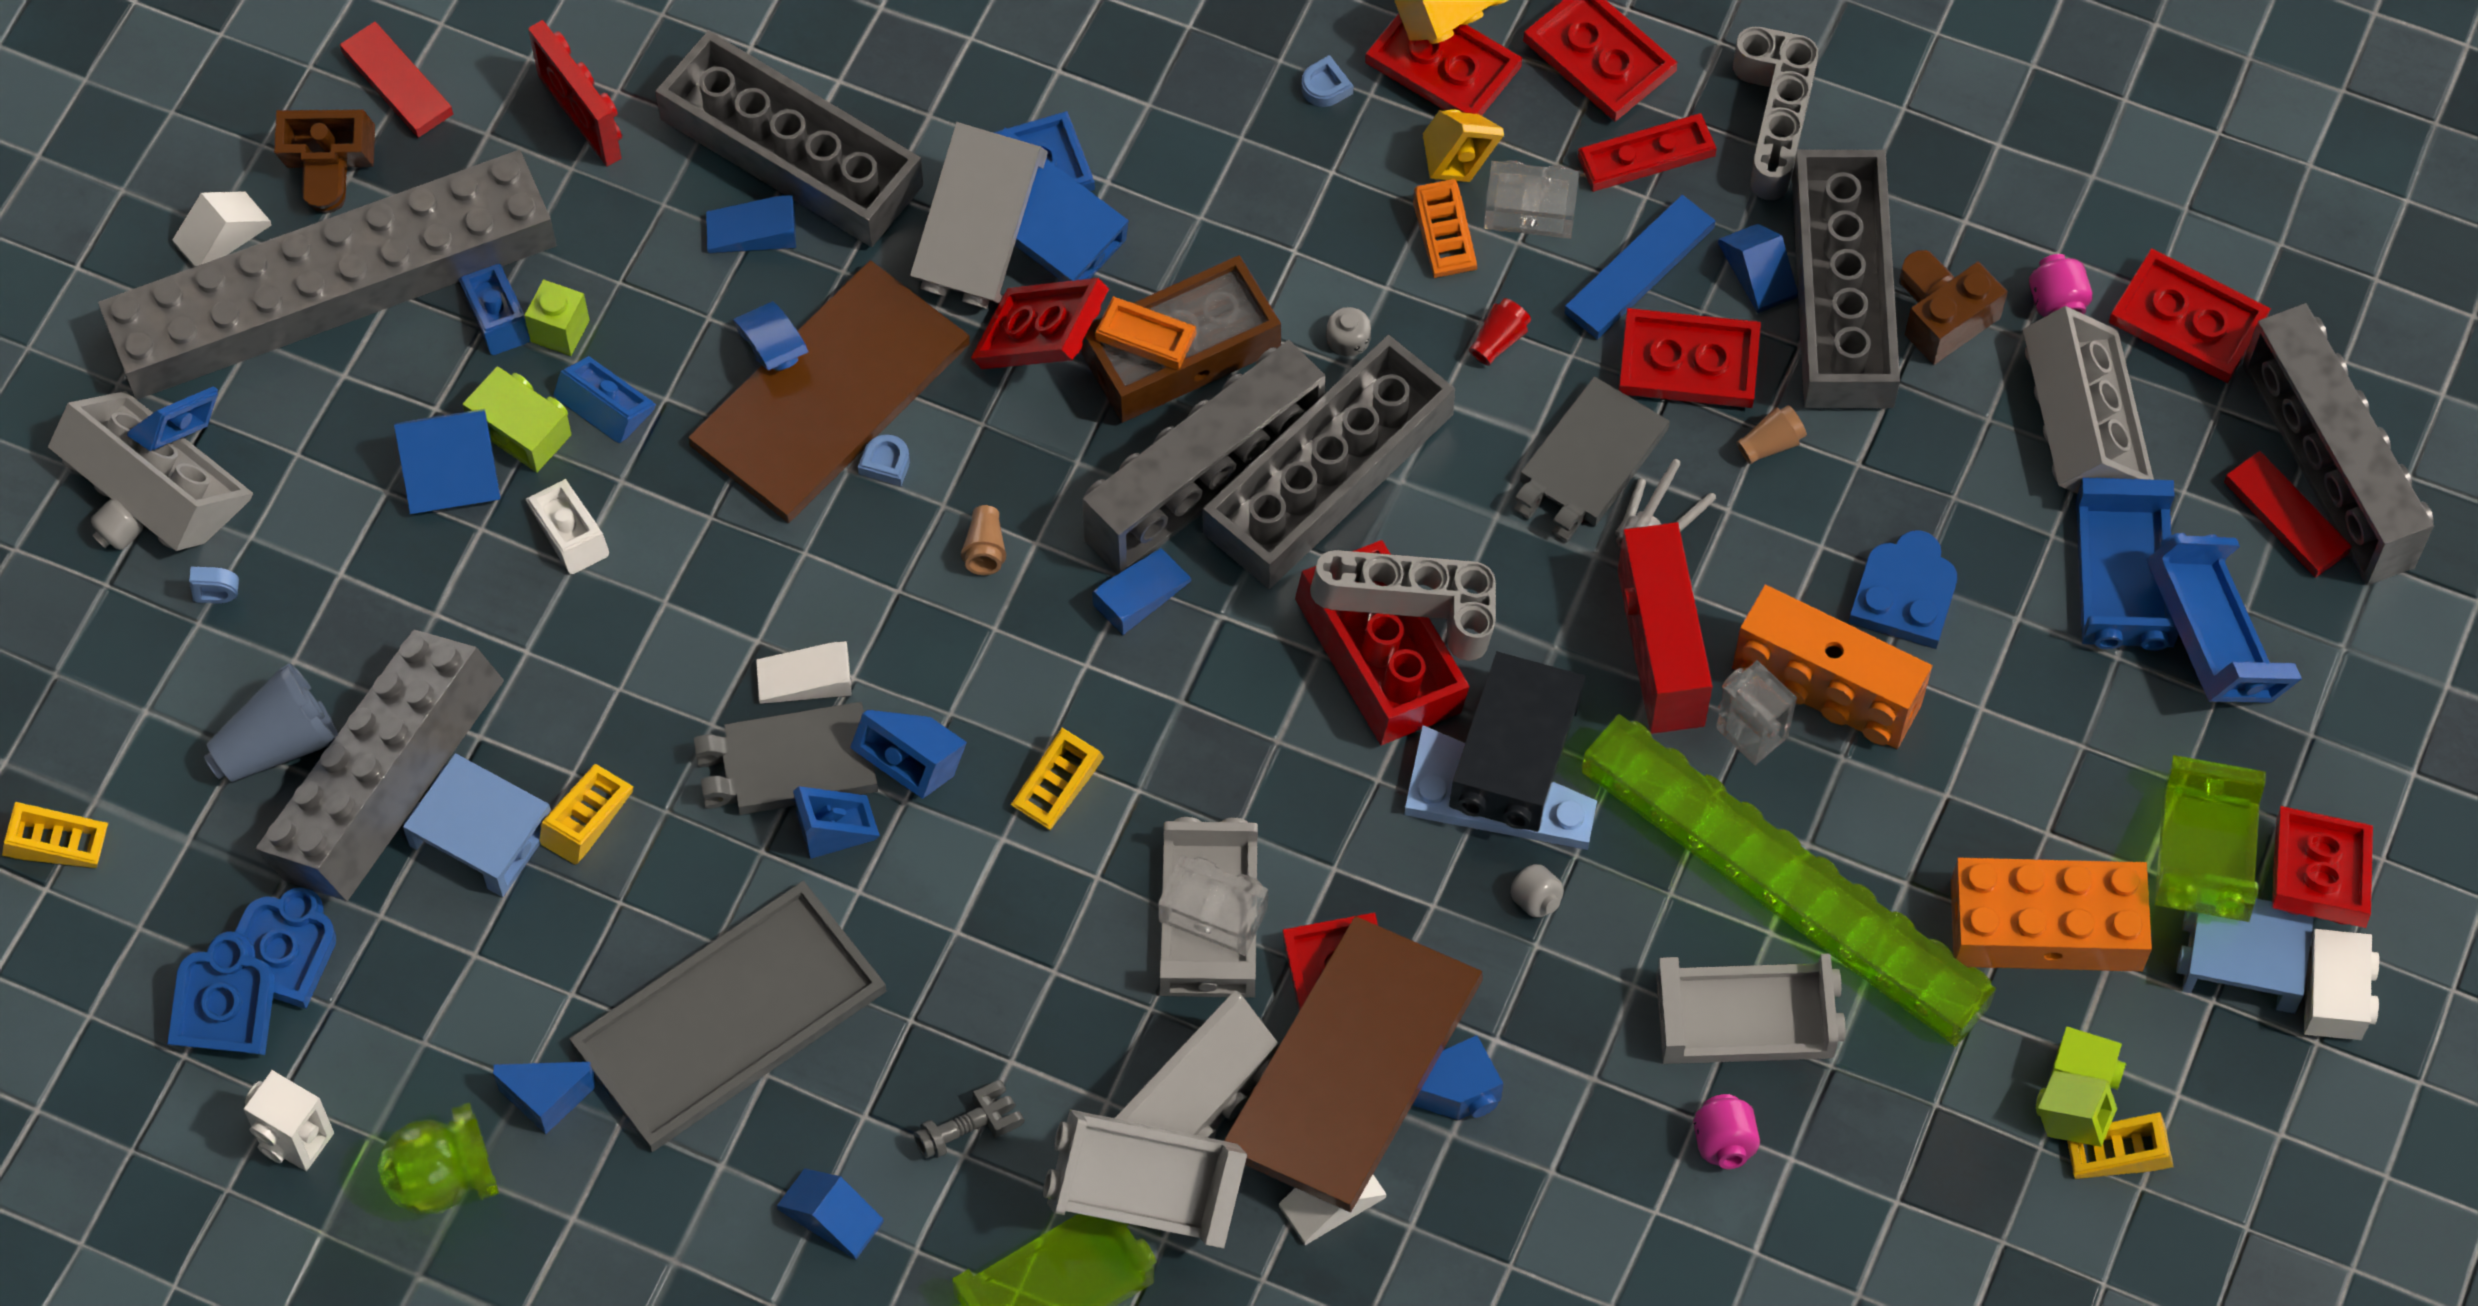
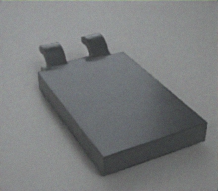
M1594 376L1521 471L1520 481L1525 485H1523L1515 497V500L1519 502L1514 507V511L1529 520L1546 497L1561 505V510L1553 520V523L1557 525L1552 530V534L1567 543L1583 520L1594 526L1598 524L1666 434L1670 421Z
M862 702L724 724L726 737L715 735L695 737L694 744L698 767H709L724 762L726 778L710 776L701 779L705 808L712 809L738 803L739 813L744 815L795 806L793 790L798 786L859 795L878 792L874 765L850 748L861 716L864 713Z

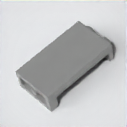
M956 122L910 276L922 281L920 289L941 296H946L947 289L964 293L962 302L985 309L988 308L989 301L997 304L1000 303L1003 298L1000 291L1038 168H1044L1048 151L1041 146Z
M1181 817L1174 821L1164 822L1160 960L1161 996L1229 997L1236 990L1243 997H1255L1257 823H1248L1241 818H1227L1221 822H1201L1193 817Z
M1820 954L1819 961L1815 964L1679 968L1678 957L1659 958L1656 984L1663 1064L1834 1058L1838 1041H1845L1844 1013H1836L1835 997L1841 996V974L1839 969H1832L1830 954Z
M1070 1109L1067 1122H1060L1056 1133L1055 1150L1060 1151L1056 1169L1048 1170L1043 1188V1197L1048 1199L1047 1204L1055 1214L1065 1215V1212L1068 1211L1197 1237L1205 1245L1219 1248L1225 1247L1247 1158V1153L1238 1144Z

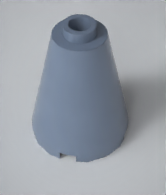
M291 663L280 668L207 742L209 753L204 758L218 779L226 776L231 782L311 754L329 747L338 735V730L321 701H316L309 691L312 687Z

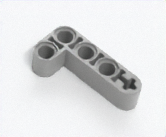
M1749 27L1744 29L1737 38L1733 70L1736 76L1745 82L1770 87L1754 156L1750 186L1753 193L1759 198L1776 200L1783 197L1790 186L1796 152L1814 81L1818 48L1815 42L1802 35L1763 27ZM1750 53H1754V54H1758V55H1760V56H1752V55H1749V54H1750ZM1791 62H1798L1803 65H1795ZM1782 98H1790L1795 101H1787ZM1774 134H1782L1786 137H1777ZM1770 162L1778 164L1776 172L1768 171Z
M1341 550L1328 551L1322 554L1317 561L1310 592L1315 603L1321 607L1331 610L1447 619V644L1453 655L1459 659L1471 661L1482 657L1487 651L1496 622V581L1493 572L1486 565L1473 561ZM1372 581L1383 582L1387 586H1379ZM1418 585H1426L1432 588L1433 590H1426ZM1464 589H1472L1479 594L1469 593ZM1464 629H1473L1479 634L1468 633Z

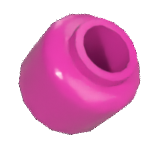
M2053 254L2043 258L2039 262L2040 267L2035 269L2029 277V286L2037 312L2046 317L2067 306L2085 314L2086 307L2092 301V289L2083 263L2076 259L2065 258L2063 254Z
M1721 1094L1709 1098L1696 1112L1693 1124L1701 1157L1708 1163L1724 1169H1735L1743 1166L1758 1151L1760 1138L1752 1106L1747 1102L1730 1094Z

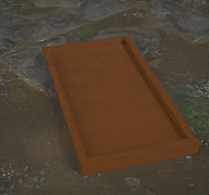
M871 260L798 330L809 352L799 356L796 364L783 370H774L773 368L767 370L764 366H761L688 437L690 447L787 523H790L865 449L866 445L873 438L877 437L970 345V336Z
M1355 916L1224 1141L1238 1144L1247 1153L1246 1166L1351 1213L1482 983V971Z

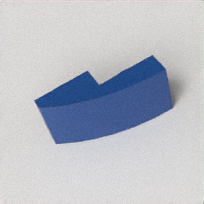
M774 301L733 319L739 335L751 345L756 360L767 370L772 368L774 370L789 368L798 362L799 356L809 352L794 325Z

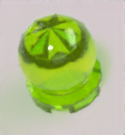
M470 1102L451 1108L454 1120H450L449 1124L434 1119L411 1121L394 1132L385 1143L378 1161L379 1182L388 1198L395 1204L418 1215L439 1214L459 1204L468 1189L471 1191L477 1189L481 1200L500 1194L496 1178L492 1174L487 1159L489 1156Z

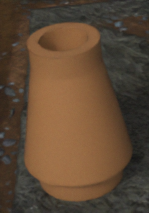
M1787 405L1782 409L1775 407L1747 435L1736 441L1745 460L1752 464L1759 459L1799 446V440L1807 436V433L1796 412L1791 406Z
M988 505L978 506L973 510L972 521L961 551V558L965 562V567L977 575H991L998 572L1001 564L1006 560V551L999 522L1000 513L995 507Z

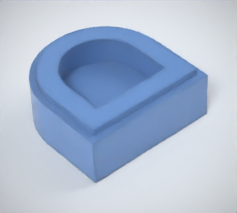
M1330 55L1309 66L1302 75V94L1312 105L1318 107L1332 106L1353 94V84Z
M880 435L873 438L865 447L858 465V474L901 487L910 464L909 450L906 443L894 435Z
M191 566L189 582L192 598L195 603H227L237 597L239 577L235 573L222 568Z

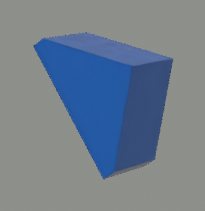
M1755 224L1718 239V245L1757 313L1797 298L1798 291L1782 235L1760 224Z
M801 786L793 790L797 817L810 859L874 841L880 836L867 795Z
M590 1062L496 1064L493 1069L499 1091L545 1134L595 1089V1077Z
M804 1168L777 1205V1210L855 1260L884 1222L883 1218L841 1176Z

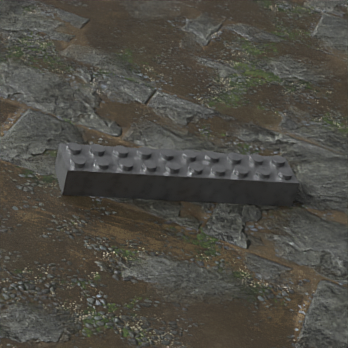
M519 149L99 301L98 304L135 399L138 400L458 283L459 278L495 264L504 266L554 248L557 245L551 218Z

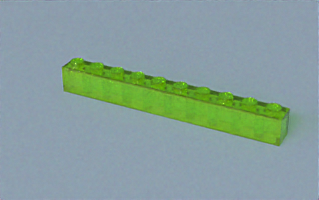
M1618 714L1584 753L1583 774L1957 1047L1991 1006L1996 988L1991 985L1990 979L1982 971L1975 967L1968 968L1953 957L1952 952L1945 944L1936 939L1929 940L1922 935L1905 915L1897 911L1891 912L1878 903L1876 897L1868 888L1861 884H1852L1839 874L1836 866L1822 856L1815 857L1801 847L1800 841L1791 832L1785 829L1778 830L1764 820L1762 813L1754 805L1745 801L1741 803L1726 792V788L1718 779L1708 774L1703 775L1690 766L1687 758L1681 752L1671 747L1665 748L1654 740L1649 730L1637 721L1630 722Z

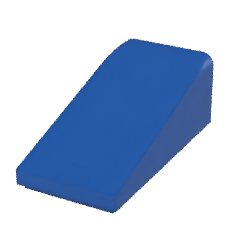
M793 195L776 196L706 212L708 253L796 248Z
M495 264L459 278L462 290L491 355H497L531 342L525 314L501 264Z
M1160 548L1092 592L1093 606L1124 635L1189 584L1191 577Z

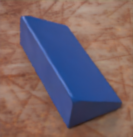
M590 356L560 371L554 390V397L617 443L627 439L653 412L656 406L653 401Z
M214 386L155 411L127 432V436L147 450L152 451L208 427L218 396V389Z

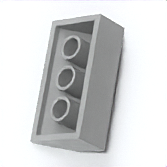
M2067 306L2024 328L2023 333L2027 346L2025 348V355L2032 367L2036 385L2034 387V394L2041 407L2045 424L2043 426V433L2050 446L2054 463L2052 465V472L2058 485L2078 494L2083 477L2154 480L2118 330Z
M123 391L67 403L48 448L62 458L64 465L74 471H78L93 483L94 488L100 494L119 501L133 517L156 534L158 540L166 547L178 551L205 544L251 500L253 492L184 437L152 451L147 450L128 437L127 432L153 414V412L128 392Z
M1235 990L1115 1119L1214 1139L1216 1136L1215 1128L1225 1118L1229 1120L1234 1119L1245 1106L1248 1100L1246 1095L1259 1082L1278 1049V1042L1244 997Z

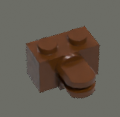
M364 109L276 110L274 153L287 168H303L302 196L312 209L320 213H332L342 208L346 199L347 167H374V122Z
M1915 251L1905 258L1899 278L1900 285L1917 302L1910 309L1904 335L1934 366L2001 319L2008 291L1979 261L1954 277L1930 251Z

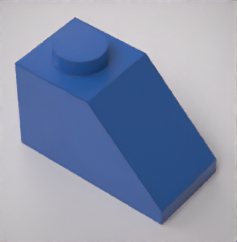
M867 710L861 716L850 748L923 799L954 777L967 742L931 717Z
M1477 1035L1442 1051L1412 1104L1413 1106L1456 1120L1463 1119L1469 1115L1478 1118L1490 1113L1498 1106V1102L1502 1098L1503 1081Z

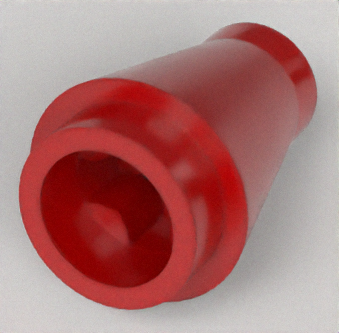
M1503 298L1499 304H1493L1475 342L1469 348L1470 353L1481 363L1490 366L1495 358L1528 332L1527 325L1531 322L1530 315L1520 305L1508 298Z

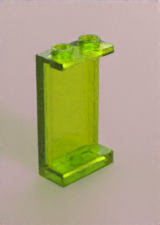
M2173 755L2163 793L2155 905L2250 922L2259 887L2258 883L2255 882L2259 804L2265 787V771Z
M1076 1214L975 1276L967 1269L952 1278L954 1295L961 1306H1117L1154 1283L1153 1265L1157 1263V1260L1150 1246L1143 1238L1135 1240L1127 1228L1130 1224Z

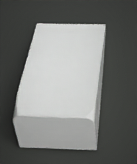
M566 479L525 499L549 542L570 574H575L608 557L609 550L602 531Z
M847 641L822 644L756 660L760 704L852 695Z

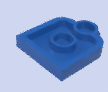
M1915 530L1902 535L1897 544L1885 543L1875 547L1869 554L1848 623L1937 649L1957 583L1956 569L1948 560L1941 557V546L1937 539L1925 531Z
M293 888L285 892L280 899L262 897L250 903L244 911L235 932L245 935L254 946L255 958L263 960L271 967L275 977L273 998L307 1009L335 947L336 932L331 920L324 914V906L320 897L310 889Z
M231 931L221 933L211 941L207 952H195L183 959L177 971L167 1044L265 1055L275 977L271 967L266 962L255 958L254 946L245 935Z

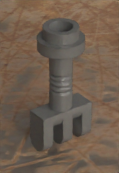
M998 1080L973 1092L972 1101L977 1107L976 1109L940 1126H936L932 1120L923 1122L920 1125V1130L914 1132V1138L918 1149L925 1158L930 1156L940 1158L947 1153L945 1144L968 1132H972V1130L987 1125L994 1138H997L1020 1127L1025 1122V1119L1019 1111L1003 1118L1001 1117L1010 1112L1016 1104L1011 1096L1003 1097L995 1102L992 1101L1007 1090L1003 1082Z

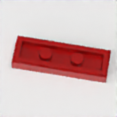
M375 21L340 44L344 56L417 138L454 115L452 106Z
M1699 113L1578 148L1577 157L1592 192L1715 157L1717 148L1702 114Z
M2261 451L2226 475L2224 483L2315 578L2349 554L2352 546Z

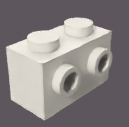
M2314 929L2311 936L2305 980L2304 1035L2362 1040L2369 1025L2376 1024L2379 999L2378 996H2371V980L2376 981L2378 976L2379 953L2372 952L2371 934Z
M271 1070L263 1082L258 1081L246 1097L244 1111L251 1124L249 1130L257 1137L259 1142L258 1149L277 1163H282L286 1159L307 1172L334 1134L320 1098Z

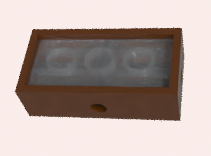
M1238 255L1133 303L1196 326V336L1179 371L1097 341L1095 332L1103 317L1093 321L1082 341L1081 354L1121 422L1124 423L1256 362L1270 348H1279L1281 346V322L1241 256Z

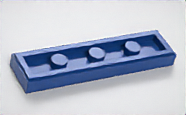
M1681 195L1565 305L1564 314L1598 340L1627 312V308L1633 307L1714 229L1716 220L1684 195Z

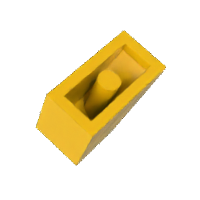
M1453 109L1439 110L1423 132L1430 179H1456L1457 181L1470 182L1503 138V128L1480 114L1462 113L1459 110Z

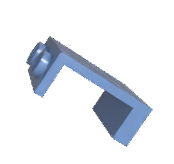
M455 753L449 763L443 766L430 784V789L422 801L416 804L403 822V829L410 847L418 850L423 841L482 873L487 889L504 897L541 844L539 841L541 824L550 814L551 809L550 805Z
M2202 888L2196 903H2188L2184 914L2182 930L2190 932L2188 946H2181L2177 961L2176 973L2184 975L2182 992L2192 993L2197 979L2277 994L2276 1010L2295 1014L2304 995L2314 917L2295 915L2283 910L2273 909L2272 901Z

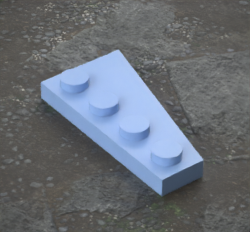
M1424 725L1422 726L1405 806L1406 816L1588 850L1597 800L1555 782L1552 783L1538 832L1527 829H1515L1499 821L1481 816H1468L1459 810L1450 808L1449 801L1452 782L1465 743Z

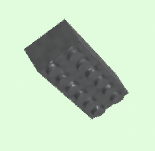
M709 30L655 91L662 121L784 195H793L794 201L871 248L924 186L921 157Z
M1797 149L1792 173L1804 408H1894L1900 385L1886 151Z
M2307 303L2259 320L2242 366L2331 524L2352 546L2349 556L2366 586L2415 568L2434 527L2432 512L2425 502H2420L2412 488L2409 471L2403 464H2398L2390 450L2391 445L2387 433L2382 427H2377L2369 413V404L2364 393L2356 390L2348 377V368L2344 358L2339 353L2335 354L2329 344L2326 328L2319 317L2313 316Z
M1387 335L1203 508V534L1268 589L1272 588L1453 415L1455 388L1394 338Z
M1290 340L1277 349L1273 347L1265 351L1253 368L1243 375H1234L1226 382L1218 395L1210 401L1203 400L1190 411L1188 418L1175 428L1173 426L1165 428L1155 438L1153 445L1141 454L1134 453L1121 464L1119 471L1106 481L1101 479L1090 486L1083 498L1085 542L1117 574L1150 555L1203 513V508L1325 395V374Z
M413 630L401 644L400 649L382 674L375 680L374 685L359 706L349 716L346 724L333 742L323 752L320 760L302 785L297 788L294 796L275 822L269 827L267 833L255 849L284 881L347 902L502 685L504 679L477 647Z

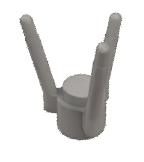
M1674 459L1671 462L1644 511H1640L1636 515L1646 485L1644 478L1638 479L1624 519L1615 532L1618 536L1616 543L1620 548L1624 529L1661 524L1652 515L1680 466V460ZM1709 493L1677 521L1680 532L1716 499L1714 493Z

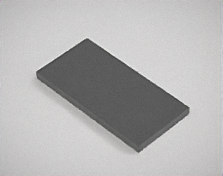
M803 880L570 1038V1043L583 1062L591 1063L595 1078L651 1152H654L887 992L886 984Z

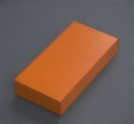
M1113 296L1095 332V337L1097 341L1179 371L1196 336V326Z

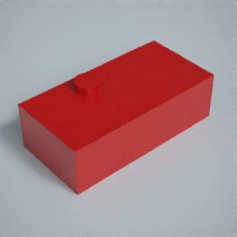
M1679 523L1624 529L1617 572L1650 734L1705 727L1713 686Z
M1383 540L1353 551L1391 555ZM1316 566L1302 571L1295 600L1381 746L1419 731L1423 725L1428 727L1462 712L1470 686L1429 617L1323 608L1315 603L1310 592ZM1372 581L1376 585L1387 586L1383 582Z

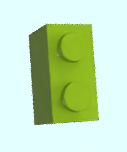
M498 366L462 404L464 412L485 409L491 442L536 473L572 435L567 416L568 411L558 400L550 396L545 399L534 391L532 385L523 376L517 373L510 375Z

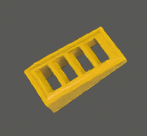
M1062 727L1011 803V806L1051 831L1094 774L1104 756L1101 751ZM1066 750L1083 760L1079 767L1062 757ZM1055 765L1073 775L1069 782L1051 772ZM1044 779L1063 790L1059 797L1040 786ZM1033 794L1053 805L1049 813L1028 801Z
M594 764L542 821L539 838L541 845L572 864H578L632 794L634 786L599 765ZM595 786L612 797L607 800L592 791L591 788ZM584 801L589 805L595 807L599 811L596 812L591 808L587 807L586 805L582 804L581 802ZM571 815L579 819L580 821L584 822L586 825L583 826L575 820L571 819Z
M15 802L3 845L2 856L20 860L97 868L108 823ZM25 826L34 827L31 839L22 838ZM44 829L53 830L49 844L40 842ZM63 831L72 832L68 848L59 846ZM82 833L91 834L87 852L77 850Z
M2161 1112L2112 1122L2104 1141L2112 1140L2115 1153L2113 1158L2106 1159L2104 1144H2102V1147L2093 1145L2096 1161L2087 1163L2084 1144L2067 1141L2075 1179L2150 1172L2173 1167L2167 1131ZM2152 1136L2153 1150L2145 1151L2142 1137ZM2132 1138L2135 1153L2126 1155L2123 1139Z

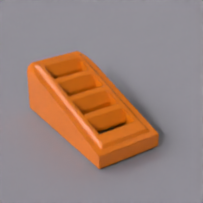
M1450 179L1415 187L1413 206L1434 278L1477 270V261L1457 180ZM1453 217L1452 220L1432 223L1431 221L1438 218ZM1455 233L1458 235V237L1438 241L1435 238ZM1462 249L1463 254L1444 258L1439 256V253Z

